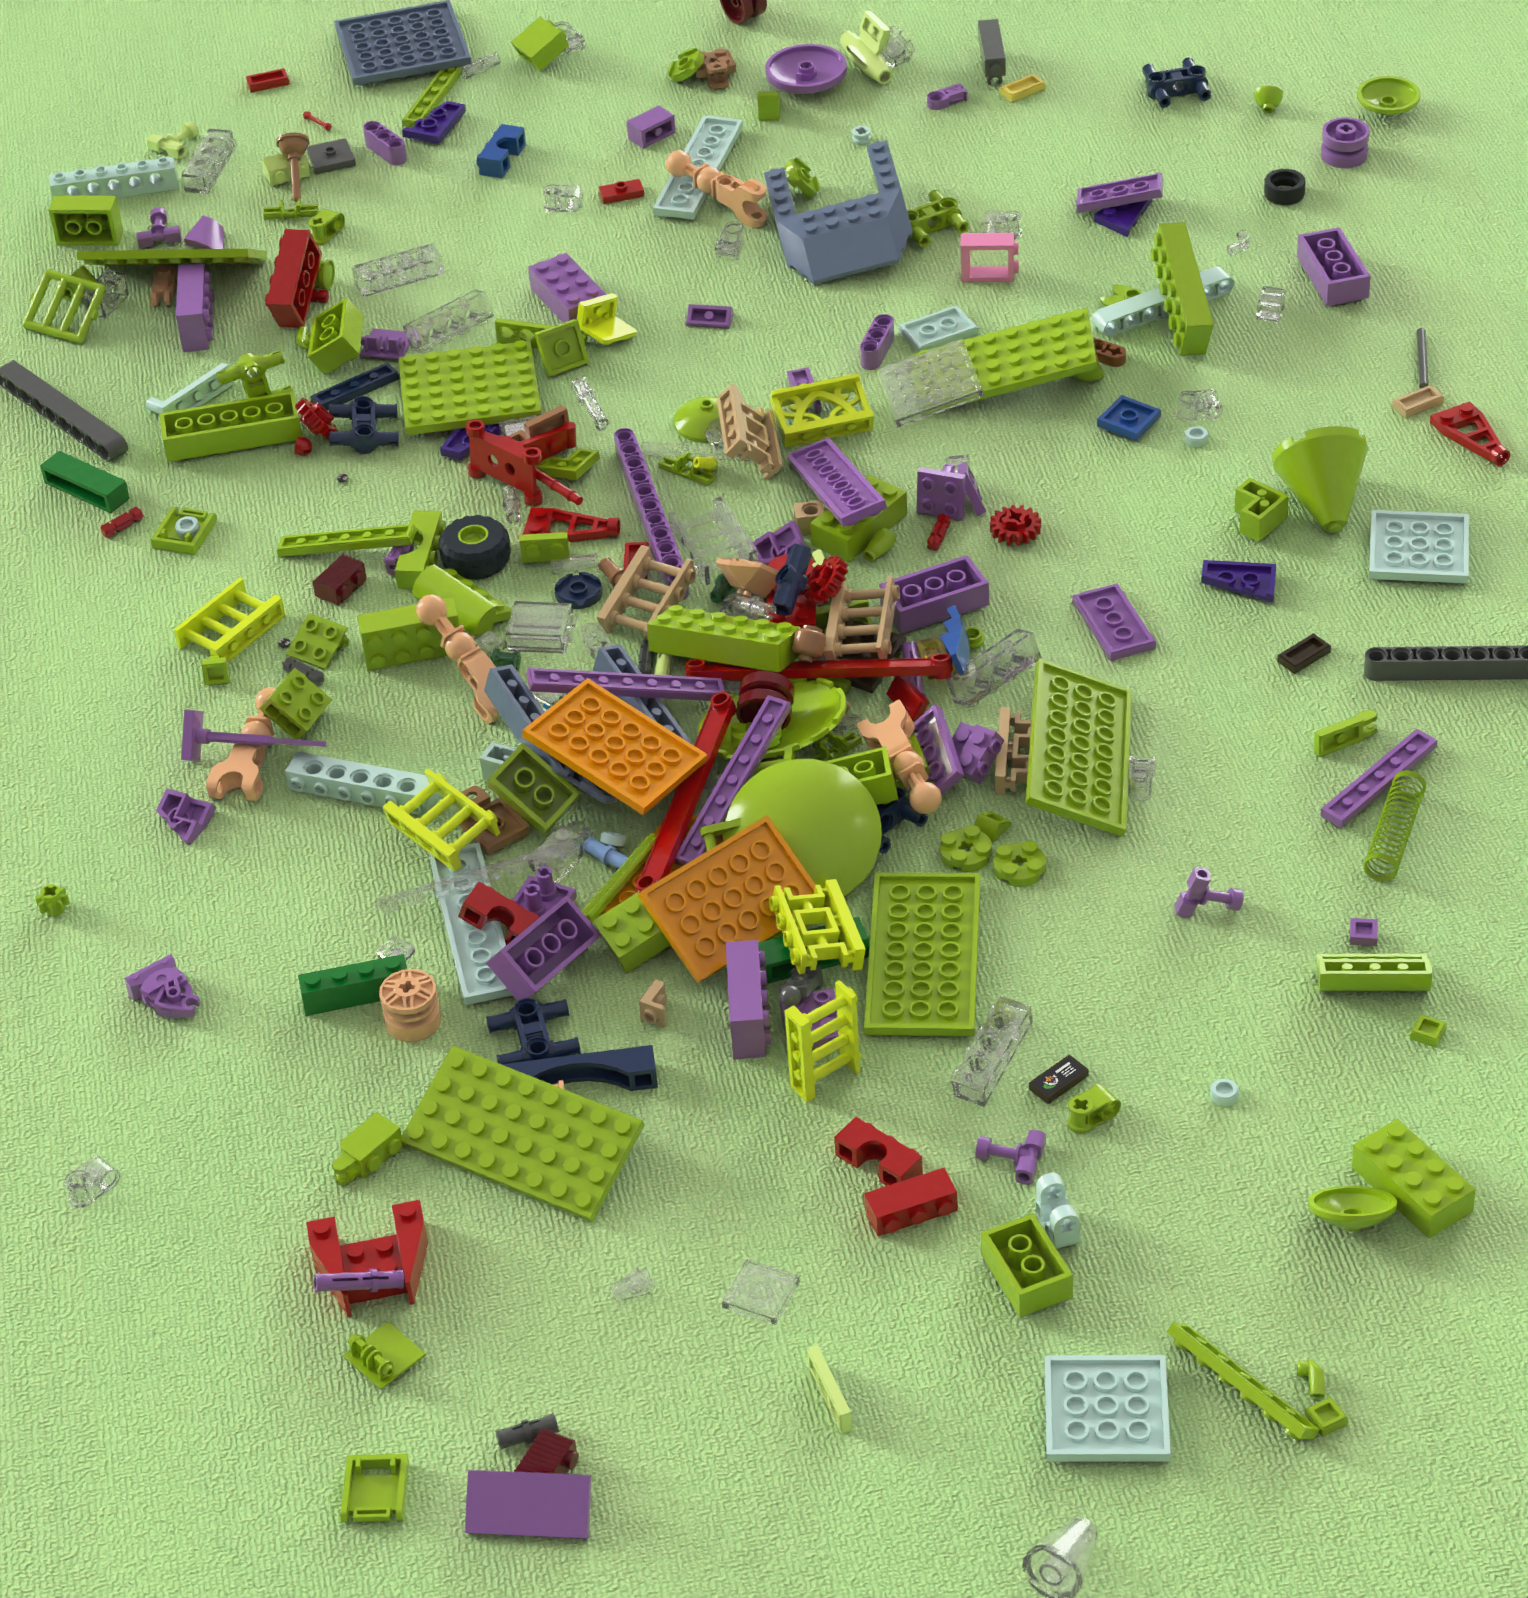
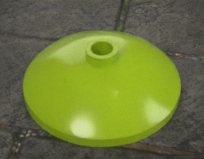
M1379 76L1368 79L1357 90L1359 103L1367 110L1381 115L1405 113L1419 103L1421 96L1420 89L1415 83L1397 76Z
M703 396L683 404L674 415L676 431L682 437L695 442L723 440L717 404L718 397Z
M1338 1186L1322 1189L1310 1195L1308 1208L1315 1216L1333 1226L1344 1228L1347 1231H1359L1361 1228L1371 1227L1389 1218L1397 1209V1199L1392 1194L1376 1188Z

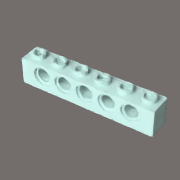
M160 157L154 160H140L127 164L119 163L113 166H98L92 169H78L72 172H57L49 175L52 198H54V195L116 196L120 198L179 189L174 157Z
M298 751L285 770L289 790L377 807H383L389 801H392L398 807L400 805L404 806L429 785L426 775ZM435 792L412 813L419 815L427 813L435 806L440 794Z

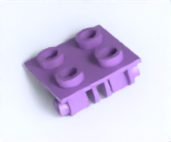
M373 328L370 335L361 337V345H364L360 356L399 360L398 357L405 356L415 332Z

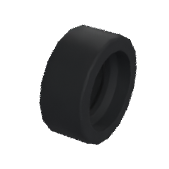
M1292 169L1274 170L1265 177L1264 195L1268 201L1274 204L1291 205L1298 203L1305 195V177L1300 172ZM1278 186H1291V188H1280Z

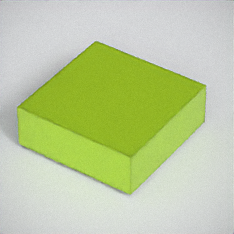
M1420 1014L1411 1031L1410 1039L1437 1048L1446 1031L1447 1022Z
M1332 1397L1305 1409V1416L1320 1429L1319 1434L1322 1437L1348 1425V1417Z

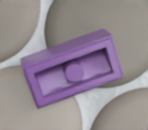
M689 304L686 326L730 328L734 317L733 308L729 306Z

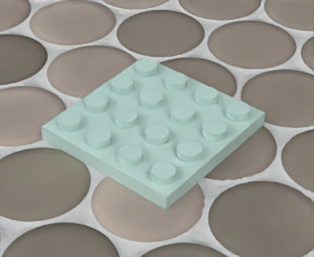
M1371 510L1369 579L1468 583L1469 514Z
M1045 1355L1047 1462H1170L1166 1355Z

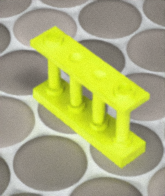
M240 577L174 629L177 646L182 649L192 641L210 650V655H220L221 658L226 657L228 663L286 616L282 597L276 594L266 602L248 595L244 579ZM243 602L256 610L246 615L234 609V607ZM226 615L239 621V623L231 629L217 621ZM210 628L223 636L214 642L200 634Z
M426 769L424 772L429 782L427 787L404 806L400 805L398 807L392 801H389L383 806V809L390 824L453 872H456L462 867L459 859L460 850L485 829L495 836L500 834L497 825L498 819L492 811H485L451 786L442 774H435L430 769ZM435 792L444 797L420 819L418 817L414 819L410 816L416 808ZM452 804L460 809L458 813L438 830L430 831L427 829L426 826ZM469 816L477 821L474 826L454 843L450 842L447 844L443 841L445 836Z
M840 980L835 982L836 998L814 1011L802 1014L794 1005L785 1010L790 1086L806 1103L816 1098V1081L840 1067L847 1065L855 1074L861 1072L857 1018L858 997L852 988H847ZM837 1011V1018L811 1032L812 1024ZM838 1030V1037L812 1051L815 1042ZM839 1049V1056L814 1069L815 1062Z

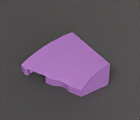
M203 215L184 238L185 246L202 249H224V228L214 219Z
M791 520L773 533L768 531L750 543V546L758 562L769 564L774 558L789 554L791 546L795 544L806 545L796 521Z
M166 788L156 811L186 844H191L205 829L217 807L212 803L191 798L187 793Z

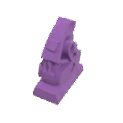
M172 954L124 978L129 997L134 1001L142 998L146 1006L155 1009L156 1015L168 1018L194 1017L196 1011L195 1007L191 1005L199 1007L201 1004L199 997L193 995V989L188 983L187 977L177 969Z

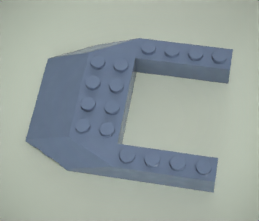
M887 140L874 142L866 146L879 193L869 194L854 200H846L835 205H827L812 211L808 210L797 215L784 167L764 172L786 264L790 268L794 267L797 269L798 273L803 277H807L811 283L818 284L899 263L902 257L901 253L907 246V238L911 237L913 231Z
M621 644L599 648L593 671L642 674ZM512 664L490 668L484 692L520 744L522 742L525 743L550 765L555 773L566 779L578 790L604 804L620 801L522 737L523 729L545 711ZM617 696L691 744V741L660 698Z

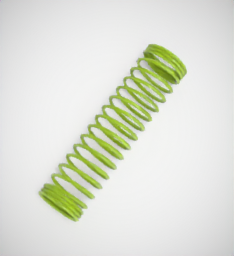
M1400 771L1394 776L1392 786L1390 787L1363 865L1365 873L1374 880L1390 881L1397 875L1414 820L1426 790L1425 779L1414 771ZM1411 776L1421 782L1423 789L1419 784L1411 780H1396L1400 777ZM1411 782L1416 784L1421 791L1418 792L1415 788L1406 785L1397 786V783ZM1400 787L1410 788L1414 790L1416 793L1412 794L1407 791H1402ZM1400 798L1403 801L1411 802L1414 805L1410 806L1402 802H1397L1396 799ZM1393 804H1399L1403 807L1410 808L1412 811H1406L1402 808H1396ZM1396 809L1399 812L1407 813L1410 817L1393 813L1392 810ZM1390 815H1395L1399 818L1406 819L1408 822H1402L1397 819H1392ZM1388 821H1394L1395 823L1403 824L1406 828L1391 825ZM1391 826L1394 829L1402 830L1404 833L1399 834L1388 830L1386 827ZM1384 832H1389L1391 834L1398 835L1402 839H1396L1394 837L1387 836L1384 834ZM1382 838L1397 841L1400 845L1385 842ZM1385 843L1389 846L1396 847L1398 850L1393 851L1389 848L1382 847L1380 844ZM1378 849H1384L1385 851L1392 852L1396 856H1390L1381 853ZM1376 858L1383 863L1392 864L1393 867L1385 868L1379 866L1372 859ZM1369 860L1379 868L1385 870L1394 869V872L1386 874L1378 872L1372 868ZM1369 867H1370L1374 872H1376V873H1378V874H1381V875H1377V874L1373 873V872L1369 869Z

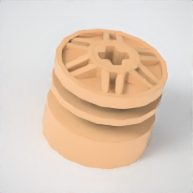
M406 969L391 974L383 981L380 986L379 996L383 1009L385 1028L389 1035L400 1041L415 1042L426 1039L437 1031L441 1024V1011L436 983L432 976L421 970Z

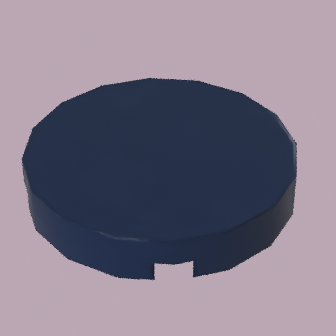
M579 572V575L574 576L573 573L567 574L555 584V598L560 605L566 608L584 609L591 607L602 597L601 581L590 573Z

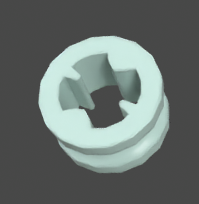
M867 126L854 127L852 129L853 143L858 145L869 143L871 141L870 128Z

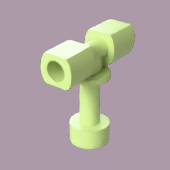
M188 121L182 125V131L175 136L170 134L165 138L152 134L147 139L148 148L160 153L167 151L168 156L182 159L186 155L185 144L180 142L186 138L193 139L199 134V129L194 122Z

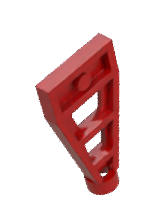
M1470 401L1430 415V423L1442 435L1484 459L1492 461L1496 466H1502L1510 459V452L1502 446L1484 414ZM1471 424H1475L1478 430L1467 434L1457 430ZM1483 438H1487L1489 443L1484 445L1475 442Z
M538 507L530 509L523 535L551 533L550 530L553 522H566L570 524L568 530L565 531L568 533V542L609 538V536L619 537L621 524L620 518L609 517V519L555 508ZM578 524L592 526L590 530L576 531Z

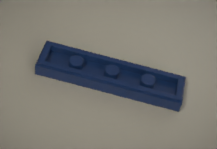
M387 362L311 395V402L313 404L316 402L320 403L328 411L329 404H344L356 397L399 380V373Z

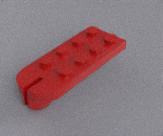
M789 554L774 558L769 562L768 566L779 571L785 565ZM812 558L805 574L808 579H810L814 568L812 564L815 563ZM777 583L767 595V619L772 623L788 622L792 626L803 628V625L816 627V606L804 597L806 593L804 590L798 595L791 615H778L772 611L773 607L771 604L778 587Z

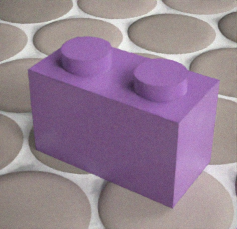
M661 106L652 108L626 121L628 139L643 149L676 133L674 115Z

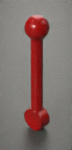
M309 111L303 113L304 119H311L323 126L325 130H331L332 125L330 123H324L315 118Z

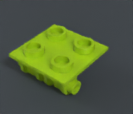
M308 613L286 655L326 670L337 648L348 646L349 638L345 634L348 627Z
M389 1321L366 1338L362 1335L353 1334L348 1339L350 1350L343 1354V1357L380 1390L426 1356L425 1352Z

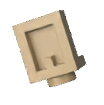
M654 980L639 1001L641 1020L663 1028L667 1024L665 1006L668 998L665 993V983Z

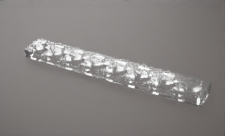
M574 838L376 898L374 904L377 911L384 910L385 914L399 910V905L406 902L413 906L425 902L424 897L434 894L435 898L443 897L450 894L449 889L459 887L460 891L475 887V881L484 879L485 883L500 879L499 874L508 871L510 875H515L526 871L525 866L535 864L536 868L550 864L551 858L560 856L561 860L574 857L576 856L575 851L580 849L578 839Z

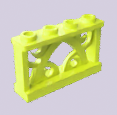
M848 374L838 378L823 379L818 382L771 391L770 404L782 436L784 448L820 441L827 437L835 438L873 430L874 414L872 409H870L859 374ZM854 392L856 394L855 398L847 402L849 393ZM817 400L836 406L831 411L829 417L824 419L815 414L806 413V411ZM859 402L862 411H856L853 406ZM788 405V409L796 413L786 412L782 409V406ZM785 418L794 419V424L787 426Z

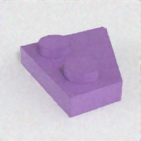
M967 461L958 465V473L966 475L965 492L979 516L986 512V508L981 501L983 499L977 481Z

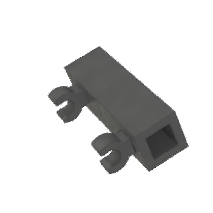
M998 19L978 20V40L987 83L991 85V79L996 77L999 84H1002V76H1006V58Z

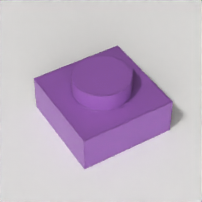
M1350 918V945L1377 946L1378 919Z

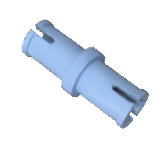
M589 837L583 845L585 853L600 859V862L606 866L611 865L619 869L628 859L627 856L618 852L614 846L605 845L593 837Z

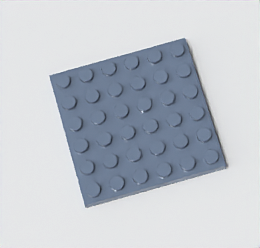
M450 0L334 21L354 86H363L377 81L385 82L388 79L405 78L415 74L423 75L431 71L472 64L469 50Z

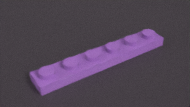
M1419 729L1414 730L1321 808V817L1342 828L1390 788L1394 776L1398 772L1410 771L1436 749L1438 740Z

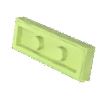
M819 1346L809 1347L807 1350L808 1367L839 1431L842 1434L852 1431L851 1411Z

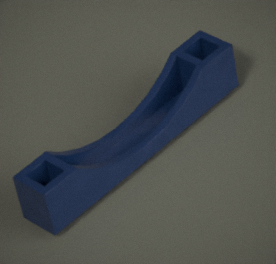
M653 1045L501 1064L549 1084H558L559 1080H563L564 1084L592 1081L620 1086L629 1091L658 1088Z

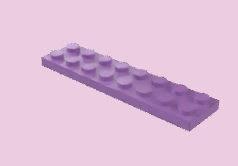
M829 437L786 455L789 464L843 527L855 525L865 517L876 516L887 508L884 498Z

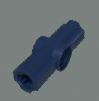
M795 544L791 546L785 565L776 575L775 581L778 583V587L771 606L773 607L772 611L778 615H791L798 595L807 586L808 577L805 574L812 554L811 549L806 545Z

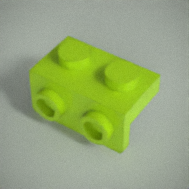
M567 532L520 535L522 563L570 560V542H568Z

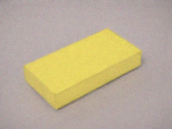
M1035 74L1001 86L1000 94L1010 102H1014L1044 90L1045 82Z

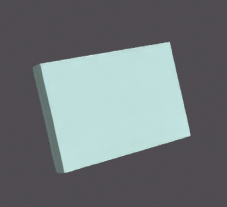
M955 305L898 325V331L917 352L977 335L978 327Z

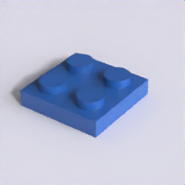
M1121 395L1097 419V426L1137 441L1161 417V409Z

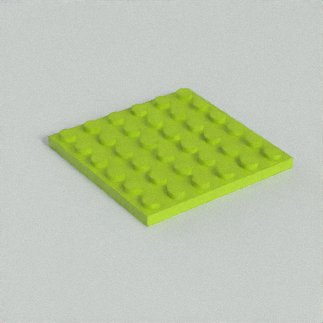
M519 340L507 344L496 343L492 346H473L468 349H451L445 352H428L421 355L409 354L404 357H398L406 435L466 428V423L471 420H480L485 425L506 423V421L530 420L542 415L531 341Z

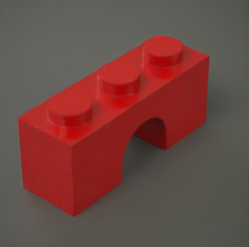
M480 881L463 902L458 915L459 918L479 930L490 921L503 923L508 929L505 938L506 945L540 918L536 913L528 911L514 900L508 899Z
M855 1117L834 1136L835 1155L855 1168L860 1167L868 1160H880L878 1163L879 1182L885 1186L923 1174L922 1156L916 1150L906 1147L893 1136L886 1135L876 1129L871 1123L865 1122L858 1117Z

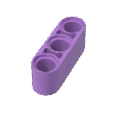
M369 121L363 125L365 144L370 150L392 165H401L407 161L405 143L401 137L377 121Z
M878 315L870 325L860 344L862 368L874 370L881 366L895 338L894 318L891 315Z

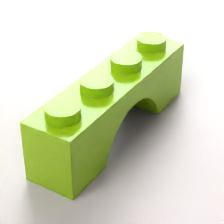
M413 510L409 524H415L417 531L414 537V544L419 547L410 553L399 555L395 568L398 589H413L420 573L427 567L437 564L439 538L446 528V521L442 520L441 511Z

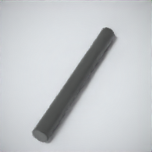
M1419 328L1417 329L1419 388L1422 389L1429 386L1426 330Z

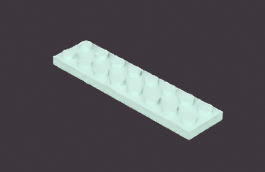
M703 115L684 150L691 157L692 165L700 167L704 163H708L709 167L720 171L743 128V120ZM670 175L653 206V215L694 220L708 193H703L699 188H694L693 178L689 175L682 177Z
M480 843L468 844L459 851L462 867L456 872H453L428 853L464 1004L470 1005L512 996L511 992L486 964L506 946L500 922H487L479 930L458 917L463 902L479 881L486 886H490Z

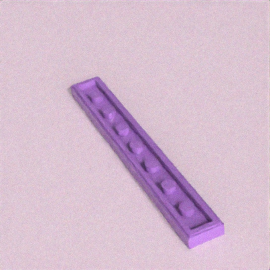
M528 668L526 673L529 690L532 692L569 693L587 678L615 696L711 701L715 694L725 692L722 678Z
M770 695L766 697L680 846L674 861L675 864L684 866L707 852L705 839L701 837L700 828L725 822L733 799L742 786L752 778L792 708L790 702Z

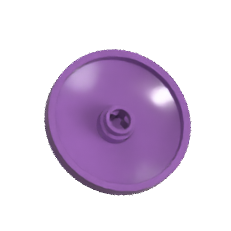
M819 44L794 45L774 53L767 60L765 66L766 78L772 86L785 92L797 94L817 93L838 85L845 78L847 62L841 52L829 46Z

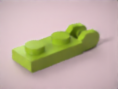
M1372 709L1361 711L1354 717L1315 731L1314 753L1322 757L1376 734L1377 726L1372 723L1377 719L1376 711Z

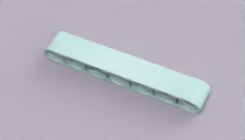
M1213 267L1199 272L1207 301L1226 295L1234 287L1233 278L1221 267ZM1158 287L1097 310L1092 317V323L1105 336L1111 337L1166 317L1169 314L1164 310V296L1160 295Z

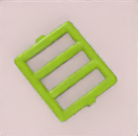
M47 269L43 274L36 293L32 292L29 299L31 305L22 325L24 328L82 344L92 321L97 320L99 315L97 310L106 291V286ZM51 279L60 281L43 323L33 322ZM68 285L78 286L60 329L51 327ZM86 289L96 291L78 334L68 332Z

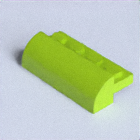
M435 564L431 565L420 573L412 589V594L420 600L430 594L437 595L442 599L453 597L459 626L463 625L464 629L474 636L492 632L493 625L496 622L512 619L513 610L507 607L504 602L495 599L486 590L480 589L471 580L465 579L453 569L442 570Z
M1316 954L1318 991L1431 990L1432 969L1430 959H1427V954Z

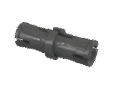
M554 1413L530 1421L524 1419L521 1420L520 1424L496 1430L495 1434L500 1450L519 1443H532L533 1439L538 1437V1433L541 1432L542 1428L555 1433L559 1432Z

